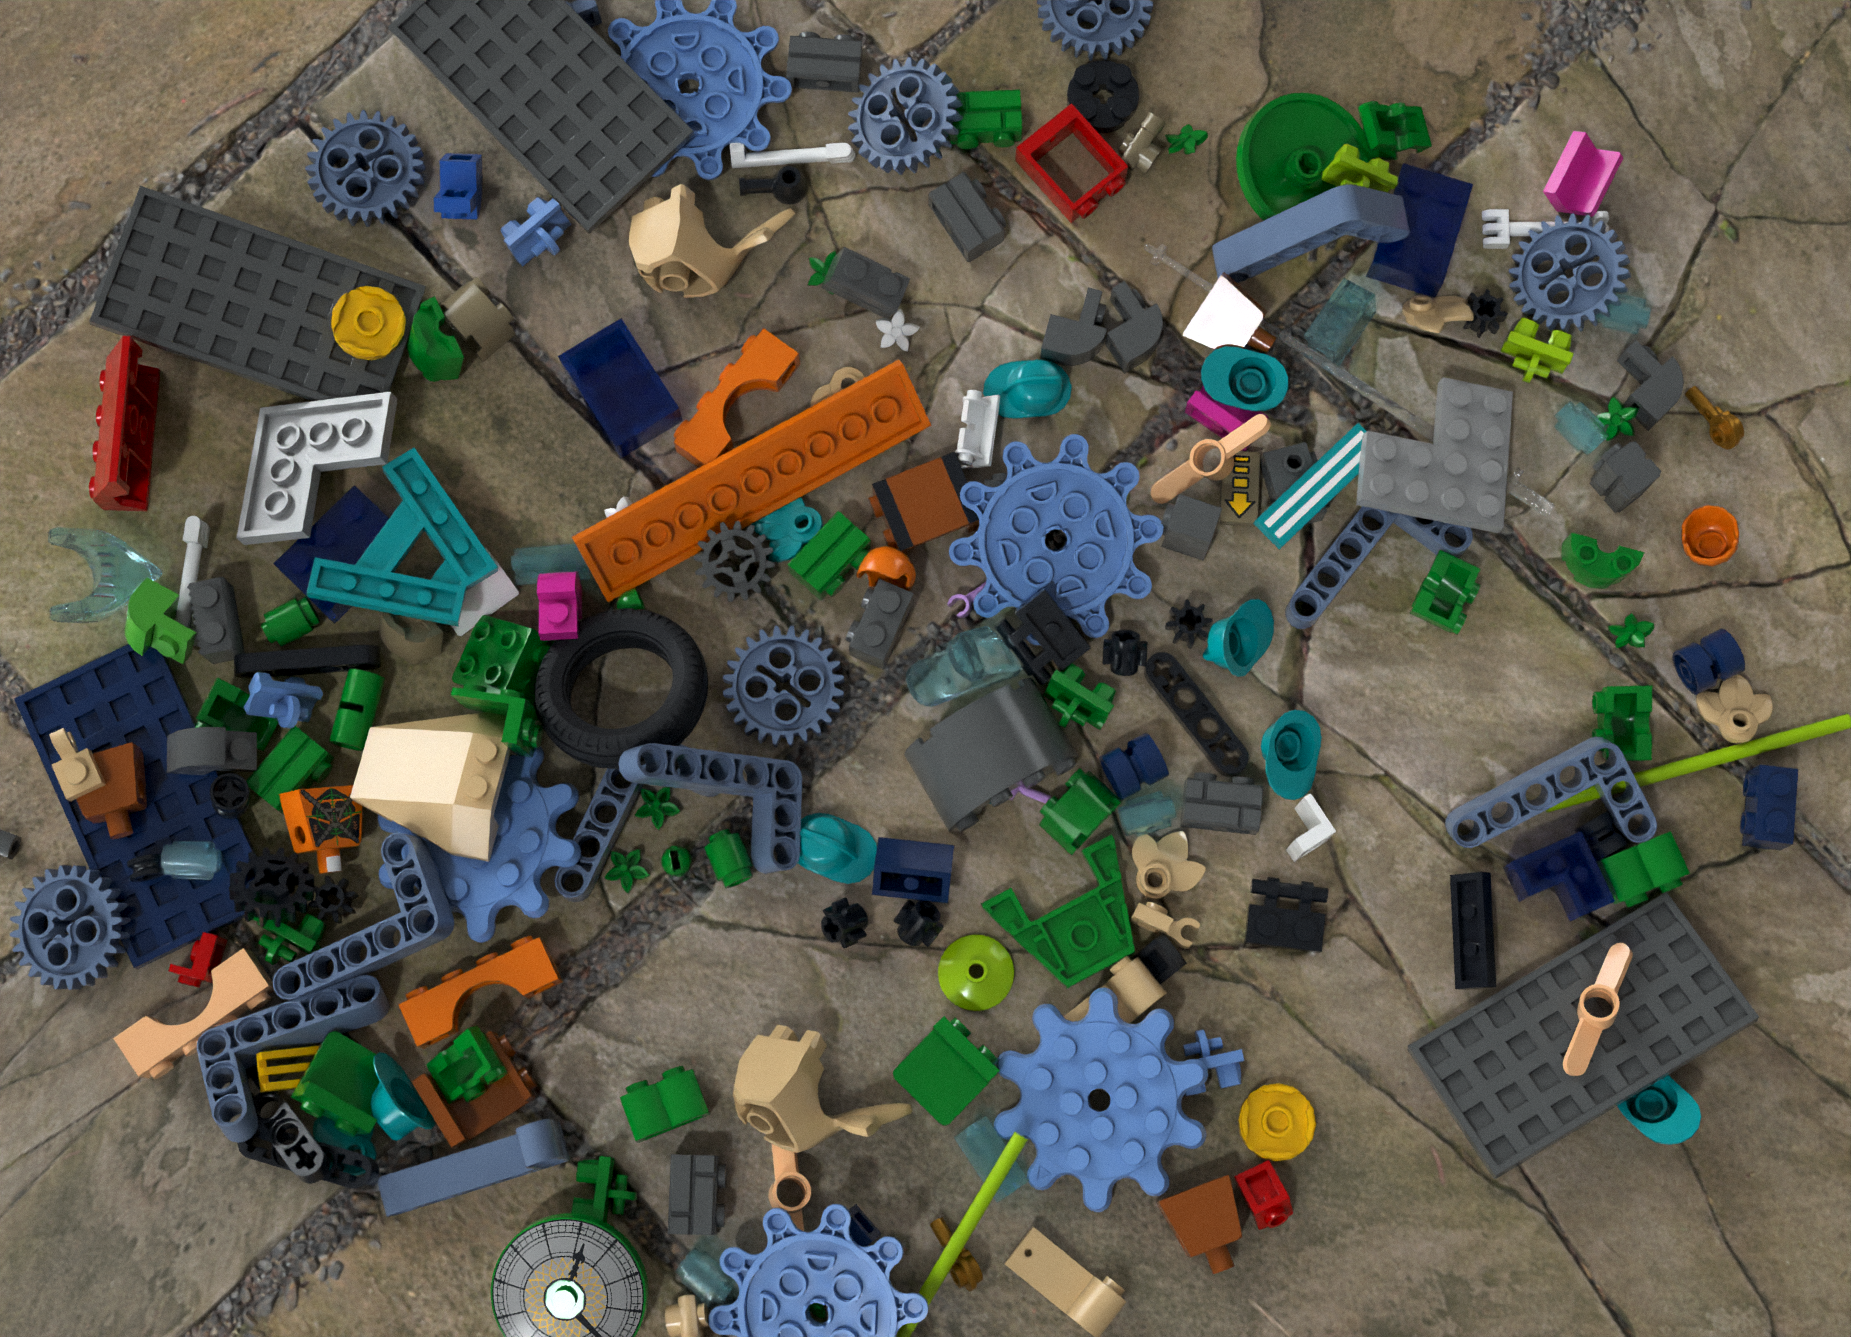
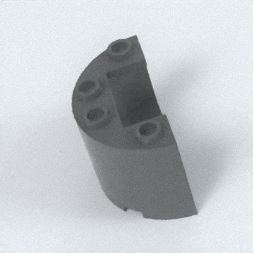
M1032 678L1022 679L1017 682L1020 688L1013 690L1011 685L1008 684L968 704L929 729L930 739L924 742L922 738H918L906 749L904 755L949 832L955 828L962 832L979 822L977 816L982 813V807L989 803L993 807L1003 804L1013 797L1011 791L1022 784L1026 788H1030L1044 780L1047 775L1054 771L1060 776L1077 765L1075 759L1079 758V755Z

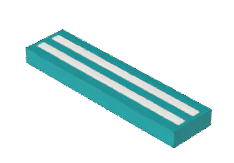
M1359 423L1347 432L1253 522L1279 550L1359 474L1362 436L1366 432Z

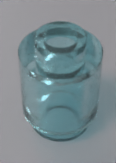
M1616 293L1621 305L1616 306L1609 303L1607 306L1611 315L1609 318L1601 313L1596 315L1598 323H1601L1603 328L1637 335L1639 328H1647L1651 307L1645 306L1646 299Z
M1570 401L1554 416L1559 421L1555 424L1554 428L1577 452L1582 450L1586 456L1609 437L1603 430L1606 426L1582 401L1576 406Z
M1161 791L1127 800L1124 806L1117 808L1126 836L1135 834L1136 837L1169 828L1172 826L1171 819L1176 818V811L1171 797H1164Z
M174 841L173 844L164 845L161 855L162 873L164 875H171L173 879L211 880L215 872H220L222 864L221 850L215 849L214 842Z
M694 1248L686 1256L675 1271L682 1278L680 1282L708 1306L714 1301L720 1305L735 1287L730 1282L732 1277L722 1271L720 1263L708 1252L704 1251L701 1253L697 1248Z

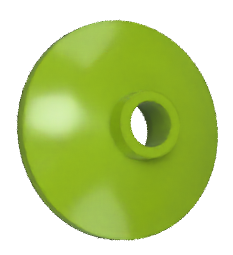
M984 935L964 936L954 941L944 951L938 967L939 984L945 996L954 1005L968 1011L988 1010L998 1005L1008 995L1014 980V965L1008 951L995 939ZM976 964L980 965L984 970L983 976L977 979L969 974V968Z

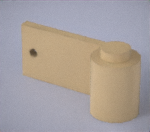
M1128 956L1120 960L1110 969L1114 976L1100 987L1109 988L1115 992L1118 998L1119 1016L1129 1024L1167 994L1139 957L1133 961ZM1090 996L1063 1017L1072 1022L1083 1019L1089 1010Z
M1033 1226L1004 1262L1008 1268L1093 1337H1100L1126 1303L1121 1297L1125 1292L1121 1286L1108 1276L1103 1281L1093 1276Z

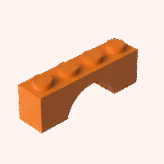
M764 328L757 336L753 334L747 339L741 349L743 354L735 365L729 363L719 376L720 384L712 393L707 391L702 396L696 406L697 413L690 421L684 420L674 433L676 452L698 468L734 449L732 439L725 428L726 417L732 404L739 397L751 391L770 390L779 392L800 366L799 353Z
M532 935L526 936L512 943V950L501 956H498L497 952L488 954L476 961L478 967L463 973L462 969L452 971L441 978L442 984L428 990L427 986H422L405 995L407 1001L398 1005L416 1046L425 1049L458 1033L459 1015L465 1001L482 987L494 984L511 986L529 999L562 983L561 976L544 940L540 937L533 940Z

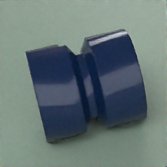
M1722 628L1701 638L1700 645L1693 642L1676 650L1672 656L1673 664L1680 680L1695 695L1717 685L1718 679L1726 681L1745 671V660L1740 647L1732 635Z
M1144 733L1129 741L1126 750L1117 747L1099 757L1100 764L1111 787L1121 800L1139 792L1142 783L1145 782L1151 786L1169 776L1163 756L1148 733Z

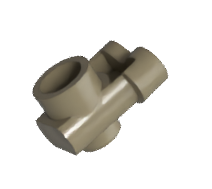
M1151 112L1147 114L1140 125L1136 136L1129 132L1118 149L1123 154L1121 159L1128 165V169L1131 171L1136 167L1146 174L1162 150L1153 144L1152 141L1161 132L1165 122Z

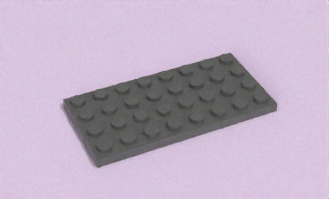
M416 0L388 26L390 32L589 234L694 136V131L564 0Z
M140 186L89 322L92 326L115 334L131 336L134 340L310 401L390 392L410 335L414 315L419 310L426 286ZM362 286L379 287L392 294L402 307L406 318L404 337L397 349L384 358L372 361L357 359L344 352L335 341L331 329L332 311L339 298L345 293H349L351 290H356V288Z
M1665 892L1408 1045L1407 1050L1494 1179H1497L1758 1021L1759 1016L1669 894ZM1624 943L1631 949L1633 956L1617 994L1620 1006L1616 1019L1609 1028L1602 1031L1585 1073L1580 1076H1570L1563 1068V1059L1579 1023L1577 1007L1580 996L1587 987L1595 984L1609 949L1614 944ZM1593 997L1584 1002L1586 1011L1594 1017L1603 1018L1612 1013L1611 1005L1603 998Z

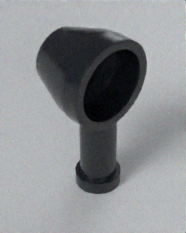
M792 166L781 168L775 173L773 178H739L740 196L773 193L779 202L787 205L796 204L803 200L808 189L805 175L799 169ZM787 176H792L796 179L790 184L783 181Z

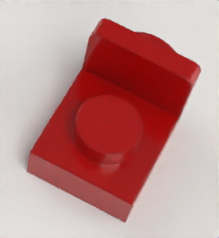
M203 932L201 939L196 940L191 951L192 969L170 964L168 972L179 975L177 982L200 988L202 981L213 984L211 970L220 965L227 939Z
M1269 1160L1234 1176L1235 1182L1250 1208L1259 1230L1266 1227H1277L1293 1214L1290 1197Z

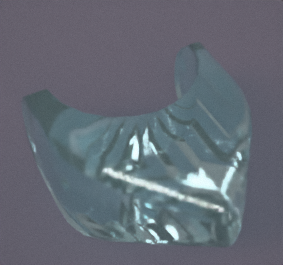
M64 527L53 528L48 532V543L74 550L87 560L94 579L93 591L86 598L76 602L52 606L49 609L50 620L95 623L105 620L129 603L133 592L147 577L157 581L162 576L160 568L123 540L108 532L96 529Z
M984 626L957 634L950 639L946 650L936 652L930 658L917 661L910 666L906 672V683L911 695L918 703L933 707L1014 678L1021 672V666L1016 656L1009 650L1002 639L991 628Z

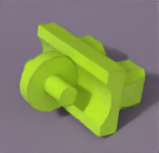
M1344 144L1336 152L1333 161L1322 174L1323 181L1336 187L1352 184L1388 192L1398 184V177L1389 173L1388 162L1376 158L1366 163L1359 159L1358 148L1349 144Z
M1521 318L1514 330L1510 331L1504 340L1500 352L1515 357L1512 366L1524 370L1523 382L1530 383L1534 374L1547 379L1550 370L1563 374L1566 366L1571 363L1574 354L1569 352L1572 339L1571 334L1560 330H1553L1548 342L1544 343L1534 339L1539 324L1527 318Z

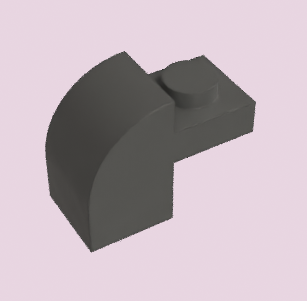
M1123 281L1112 288L1110 301L1124 323L1107 333L1105 345L1125 374L1152 356L1158 346L1163 320L1157 303L1144 310L1145 303L1139 292L1135 288L1130 290L1126 282Z
M1088 287L1079 321L1050 314L1041 347L1040 360L1052 361L1065 366H1076L1090 361L1100 352L1107 334V328L1099 327L1102 325L1107 306L1100 303L1102 291Z
M1635 340L1617 359L1641 384L1624 402L1623 406L1624 408H1639L1635 419L1649 431L1677 403L1683 391L1684 380L1682 370L1673 356L1664 365H1661L1652 349L1641 345Z
M198 727L178 730L167 736V773L206 775L214 770L250 773L257 770V733L226 731V727Z

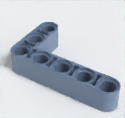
M1352 184L1332 188L1214 244L1212 252L1217 278L1225 272L1236 283H1240L1344 235L1381 243L1402 240L1410 235L1403 197Z
M1362 506L1295 591L1285 609L1286 619L1291 626L1297 629H1307L1314 625L1393 523L1437 555L1439 550H1442L1457 558H1460L1465 553L1473 540L1471 528L1431 520V524L1423 525L1414 516ZM1372 517L1376 519L1380 526L1379 530L1371 531L1366 529L1362 518ZM1447 533L1457 535L1460 538L1461 546L1452 547L1448 545L1444 535ZM1350 545L1354 547L1358 554L1357 558H1345L1340 552V546ZM1322 573L1331 575L1335 580V586L1331 588L1322 586L1318 581V575ZM1300 601L1310 604L1313 609V615L1308 617L1300 615L1296 611L1295 604Z
M1592 737L1455 808L1448 814L1445 820V828L1458 845L1464 848H1473L1593 785L1613 819L1615 827L1629 840L1637 843L1650 840L1657 830V822L1622 751L1618 746L1603 737ZM1602 748H1608L1609 757L1607 761L1603 764L1595 765L1594 756L1596 752ZM1574 766L1575 775L1573 779L1569 782H1561V771L1565 767ZM1625 781L1626 788L1624 793L1620 797L1612 798L1611 789L1613 785L1617 782ZM1533 784H1540V795L1534 800H1526L1525 795L1528 787ZM1499 802H1507L1506 813L1502 817L1492 818L1491 812L1494 805ZM1642 814L1643 819L1640 827L1635 830H1629L1628 822L1630 818L1634 815ZM1467 819L1473 820L1474 826L1472 831L1464 836L1458 835L1457 829L1459 824Z
M648 743L630 748L620 756L619 770L627 781L633 783L753 797L751 859L754 867L759 872L768 874L790 870L798 863L800 856L802 774L794 762L657 743ZM641 756L646 761V770L641 766ZM675 761L680 765V774L675 769ZM710 765L712 766V768H713V770H714V777H713V778L711 777V775H710V773H709V766H710ZM743 769L747 774V782L743 778ZM776 774L779 777L780 785L776 781ZM775 811L778 815V823L775 820ZM774 849L777 853V861L775 860L773 855Z
M646 764L641 765L642 768L646 770ZM607 768L573 838V841L581 849L588 840L599 841V852L591 858L583 857L581 854L577 864L570 868L559 867L556 873L555 887L568 901L581 902L592 893L644 785L632 782L626 789L616 788L614 781L616 776L621 773L619 769ZM691 790L705 797H714L720 794L715 792ZM605 806H614L617 809L616 817L610 823L598 821V813ZM572 874L582 875L584 882L580 890L572 893L567 892L564 885L565 880Z
M397 832L390 834L382 843V858L401 912L282 966L277 970L273 978V989L280 998L293 1000L351 978L367 975L450 936L454 928V917L430 849L425 840L417 836ZM407 843L409 845V854L403 860L401 852L403 846ZM420 878L422 888L419 894L415 895L414 884ZM433 914L434 926L428 931L426 926L427 918ZM399 929L401 939L398 945L395 946L393 936L396 930ZM363 945H366L367 956L364 959V961H362L360 958V950L363 947ZM330 960L334 964L331 976L327 973V966ZM297 975H299L301 984L296 991L294 981Z
M361 975L211 1028L199 1037L197 1053L212 1117L226 1138L232 1142H245L256 1133L258 1128L257 1114L245 1070L257 1065L256 1054L264 1051L309 1047L322 1042L329 1032L337 1031L345 1034L383 1019L387 1015L390 1005L387 996L375 977ZM373 996L369 1001L363 1002L365 998ZM332 1009H336L334 1013L326 1015ZM299 1022L294 1028L288 1029L292 1024ZM261 1036L259 1040L252 1042L254 1038ZM224 1049L222 1053L215 1055L217 1051ZM233 1081L230 1086L222 1089L226 1083ZM241 1114L237 1120L230 1122L234 1116Z
M552 1119L532 1122L516 1128L515 1135L379 1177L377 1183L386 1217L412 1211L569 1161L570 1156L560 1122Z

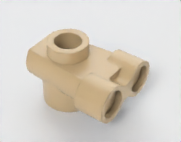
M695 1294L678 1297L677 1304L666 1305L665 1322L670 1337L680 1335L681 1337H705L704 1327H709V1309L706 1303L700 1304L699 1297Z

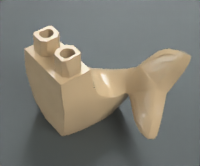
M680 184L671 188V197L666 201L660 197H652L644 201L643 211L632 216L629 246L639 274L655 291L663 293L664 288L669 291L684 292V298L704 297L714 294L723 288L746 254L758 244L770 240L774 233L795 215V212L791 208L786 209L757 228L752 229L733 248H723L715 242L705 228L703 212L694 205L695 193L685 185Z
M777 1025L769 1037L757 1035L739 1060L733 1091L735 1108L739 1119L745 1125L749 1122L758 1131L766 1133L764 1139L769 1143L791 1152L799 1153L811 1149L843 1129L856 1135L869 1137L881 1125L900 1119L913 1112L911 1104L896 1103L853 1109L834 1116L824 1114L818 1098V1084L824 1070L819 1059L827 1045L821 1034L816 1031L807 1030L801 1040L797 1042L798 1038L792 1029L788 1026Z

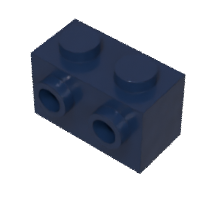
M1760 764L1747 772L1743 781L1745 811L1742 813L1740 820V832L1743 834L1742 846L1780 851L1793 845L1798 769Z
M878 837L872 895L948 903L954 845Z

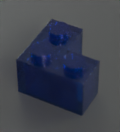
M1581 831L1514 860L1503 867L1519 902L1554 887L1570 922L1615 902Z

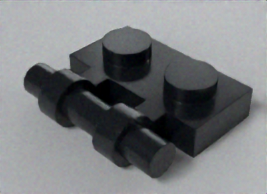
M1045 588L1015 610V614L1022 621L1020 626L1014 629L1006 618L994 626L1002 637L1000 642L1007 650L1012 649L1023 663L1021 668L1028 676L1032 675L1040 685H1043L1052 677L1044 667L1048 662L1053 660L1062 671L1091 649L1088 642ZM1030 634L1034 636L1043 648L1038 654H1034L1023 641Z
M1267 877V880L1252 878L1250 893L1264 895V905L1249 904L1244 944L1321 953L1326 914L1310 911L1312 901L1327 903L1328 888L1315 887L1313 882L1301 881L1300 885L1280 882V879L1275 877ZM1277 898L1298 899L1297 910L1276 908Z

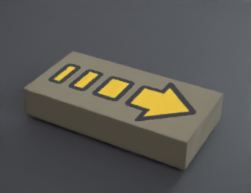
M1239 451L1233 455L1234 467L1231 473L1221 480L1220 508H1222V511L1220 513L1219 525L1256 527L1253 522L1258 518L1260 452Z

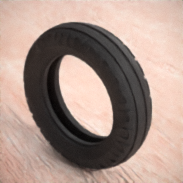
M633 608L616 609L615 611L608 610L579 621L578 639L556 640L551 645L540 664L535 683L537 714L543 729L552 742L577 761L590 766L608 769H619L620 756L624 751L648 743L679 746L697 725L703 713L708 694L706 663L694 639L671 619L652 611L635 610ZM626 648L643 649L660 656L671 667L673 681L666 701L653 715L640 723L618 729L600 728L583 721L571 708L572 688L578 675L589 663L608 652ZM641 756V758H640L641 765H645V764H646V761H645V759Z

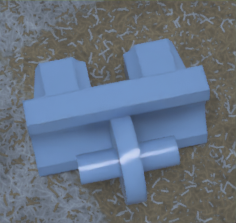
M537 197L528 205L526 210L530 216L528 220L522 225L516 220H510L500 230L505 238L503 241L522 267L534 256L538 257L546 249L554 256L560 252L555 241L564 234V231L571 226V223L562 212L559 203L553 198L547 202Z
M257 672L248 686L250 696L244 709L247 715L277 718L281 727L291 729L298 721L309 722L315 703L323 696V692L318 686L306 685L303 678L290 677L284 682L273 681L269 673Z
M1203 1029L1196 1030V1042L1183 1045L1185 1056L1199 1053L1200 1058L1197 1060L1202 1061L1208 1070H1216L1220 1089L1240 1085L1241 1068L1239 1063L1244 1061L1242 1049L1211 1056L1210 1051L1223 1048L1221 1037L1207 1040ZM1205 1084L1189 1090L1185 1093V1097L1206 1092Z

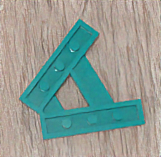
M412 448L382 466L384 474L403 501L355 565L315 557L307 588V597L458 627L466 591L498 572V566L417 450ZM425 531L444 559V562L431 580L394 573Z

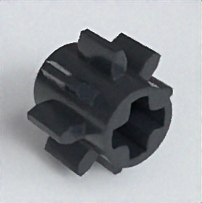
M1488 289L1479 297L1474 293H1470L1467 300L1473 312V321H1466L1463 329L1470 328L1477 332V338H1480L1483 332L1487 330L1495 335L1500 329L1498 322H1503L1508 315L1505 311H1500V305L1504 299L1502 297L1496 299L1494 296H1491ZM1477 311L1479 313H1484L1486 311L1489 314V316L1487 314L1480 316L1477 313Z
M1187 599L1180 611L1175 607H1171L1169 613L1175 621L1167 622L1165 629L1174 631L1175 636L1172 643L1176 644L1179 640L1187 642L1188 648L1191 649L1197 637L1202 641L1207 640L1208 634L1202 628L1210 626L1213 619L1204 618L1202 613L1205 607L1204 604L1196 608L1190 606V602ZM1185 617H1189L1190 622L1195 624L1193 631H1188L1187 626L1182 624Z
M1115 631L1112 634V640L1104 639L1102 663L1103 665L1110 664L1111 672L1116 675H1134L1138 672L1139 666H1147L1148 642L1140 641V635L1135 631Z
M325 876L326 884L320 888L317 886L313 887L314 892H316L315 900L309 902L308 905L312 908L321 909L318 914L319 920L324 922L328 919L329 915H332L334 921L341 924V915L347 912L351 914L356 913L351 904L352 899H356L359 895L354 891H346L349 881L345 878H342L338 885H336L330 876ZM330 894L340 899V903L337 906L327 901V897Z
M844 897L833 902L832 906L823 909V913L826 916L821 921V928L824 936L831 943L840 941L842 947L847 948L867 936L864 930L868 926V916L864 908L858 903L849 905L847 898Z
M908 900L894 918V922L899 924L897 933L900 939L910 946H919L923 942L924 945L930 947L944 928V925L938 922L941 917L938 908L929 901L920 900L914 904L911 900Z

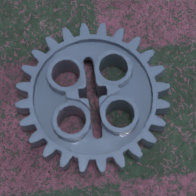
M1037 0V4L1041 5L1038 8V18L1045 19L1042 24V30L1049 31L1053 29L1050 41L1055 42L1062 39L1061 51L1063 52L1070 46L1075 47L1074 57L1076 58L1079 57L1083 50L1087 51L1088 58L1091 61L1094 58L1095 52L1099 51L1103 59L1107 60L1110 49H1113L1120 56L1123 43L1132 49L1135 42L1134 36L1142 38L1144 35L1143 26H1149L1151 16L1148 13H1151L1153 9V2L1149 0ZM1122 7L1127 13L1117 15L1111 9ZM1088 21L1093 23L1095 27L1084 29L1079 26V23Z
M908 57L903 66L897 59H894L892 70H888L882 64L880 65L881 75L878 78L871 73L868 74L871 81L869 87L861 84L858 86L864 94L862 98H852V101L858 106V110L848 112V115L856 121L848 126V129L856 135L851 141L860 148L858 153L866 160L868 159L871 165L875 168L880 166L886 173H889L893 168L899 175H903L906 166L913 173H917L919 162H922L929 168V157L931 155L941 159L942 154L939 148L942 145L949 148L952 147L947 137L949 134H959V131L952 124L963 119L955 110L963 104L955 96L959 90L951 83L952 79L946 72L942 73V70L935 63L930 66L925 59L921 58L917 64L911 57ZM919 87L917 93L910 97L911 92ZM895 90L899 102L906 108L904 112L902 111L899 104L895 101V98L893 96V92ZM888 105L885 112L879 115L880 110ZM932 117L930 123L923 127L925 120ZM906 119L915 130L918 138L916 142H914L911 129L904 123ZM897 135H900L899 140L895 144L891 145L893 139Z
M362 110L360 119L354 120L349 112L346 117L347 123L342 124L335 118L333 119L335 130L330 131L324 127L321 129L325 136L324 141L313 139L312 142L318 152H307L309 160L314 163L305 167L308 175L312 177L307 183L311 190H316L313 193L318 203L323 202L322 207L327 214L334 210V215L338 221H341L348 214V220L352 226H355L359 217L363 219L366 227H370L372 217L376 216L381 224H385L386 213L389 212L394 218H398L396 207L400 205L405 209L410 208L406 200L407 196L418 198L419 194L413 185L424 184L422 176L418 174V172L426 170L424 162L418 160L424 154L421 147H415L418 144L415 135H408L409 130L404 123L397 127L394 116L391 115L384 122L380 111L374 114L373 119H369L366 111ZM369 141H380L377 147L364 149ZM390 151L394 152L393 155H388ZM349 159L344 167H333L338 160ZM367 165L370 169L364 172L362 167ZM398 169L394 177H383L387 170ZM357 188H367L362 196H352L353 191Z
M1571 213L1568 223L1565 224L1560 216L1557 215L1555 226L1551 228L1545 221H1542L1543 232L1538 234L1530 229L1528 232L1532 238L1531 243L1523 241L1518 243L1524 251L1523 255L1514 254L1511 257L1519 265V267L1509 269L1511 277L1518 279L1509 284L1513 292H1520L1513 298L1517 305L1525 304L1521 311L1526 317L1534 314L1533 321L1540 325L1546 320V327L1549 331H1553L1557 324L1560 323L1563 332L1568 333L1570 325L1575 323L1581 332L1584 329V321L1588 319L1594 326H1597V314L1601 313L1608 318L1611 316L1607 308L1609 303L1616 306L1621 305L1616 292L1625 293L1628 291L1627 286L1620 281L1631 277L1629 270L1622 268L1630 263L1628 255L1621 254L1626 249L1622 241L1615 242L1618 236L1613 229L1605 233L1606 225L1602 220L1592 227L1593 221L1589 215H1586L1581 224L1574 213ZM1578 243L1587 244L1582 254L1577 256L1570 255V250L1574 245ZM1594 257H1599L1597 262H1592ZM1547 260L1553 261V266L1548 272L1537 273L1539 264ZM1571 268L1574 276L1567 278L1565 271ZM1598 273L1603 275L1598 285L1593 287L1586 286V280L1592 274ZM1541 285H1547L1544 290H1540ZM1558 292H1569V297L1565 302L1561 304L1552 303L1553 297Z
M775 626L772 637H768L765 631L761 629L759 630L761 641L756 643L753 639L747 637L746 641L749 647L747 651L738 647L735 648V652L740 659L739 662L727 661L728 667L734 671V674L723 675L724 682L732 685L731 688L723 690V696L735 700L730 702L726 708L728 712L739 711L734 718L736 726L747 722L744 730L745 735L749 736L756 730L759 731L758 742L760 744L768 736L772 737L773 746L776 748L781 738H786L789 747H793L794 737L799 736L807 744V732L812 731L820 737L822 734L819 724L821 722L830 726L833 724L828 712L839 713L841 710L840 706L833 701V699L844 698V691L835 688V686L844 683V676L833 674L841 668L840 661L828 662L834 654L833 649L828 648L820 651L823 643L822 638L818 637L810 643L809 630L807 629L800 637L795 636L794 626L789 627L787 635H781L779 627ZM778 653H785L790 656L791 661L785 668L778 669L770 664L772 657ZM763 666L781 683H786L790 680L791 690L801 698L809 701L811 706L808 708L804 707L786 690L777 693L778 689L775 681L757 671V667ZM814 675L818 677L821 681L819 687L814 691L803 690L800 687V682L805 676ZM762 682L768 687L766 694L759 698L749 696L747 690L752 683ZM785 704H791L797 709L796 716L788 721L781 720L776 716L778 709Z
M60 865L58 870L46 869L45 877L32 878L35 889H22L23 894L27 898L26 902H15L14 905L21 910V915L10 917V920L19 924V929L11 932L10 936L19 938L20 943L12 950L13 952H24L25 955L20 960L19 965H32L28 976L41 977V985H53L54 989H67L68 987L69 990L81 989L82 985L93 986L95 985V978L108 977L105 967L118 966L116 959L113 957L114 953L126 952L119 944L120 939L130 938V934L121 931V925L131 922V919L121 917L120 912L128 904L116 903L115 899L119 896L121 890L108 889L112 879L108 877L99 878V870H86V866L76 865L73 868L72 866ZM74 894L77 897L75 907H73L72 905V898ZM46 916L48 919L47 930H45L44 928V920ZM94 924L97 928L95 938H93L92 936V927ZM65 948H67L68 950V958L66 961L64 959L63 954Z

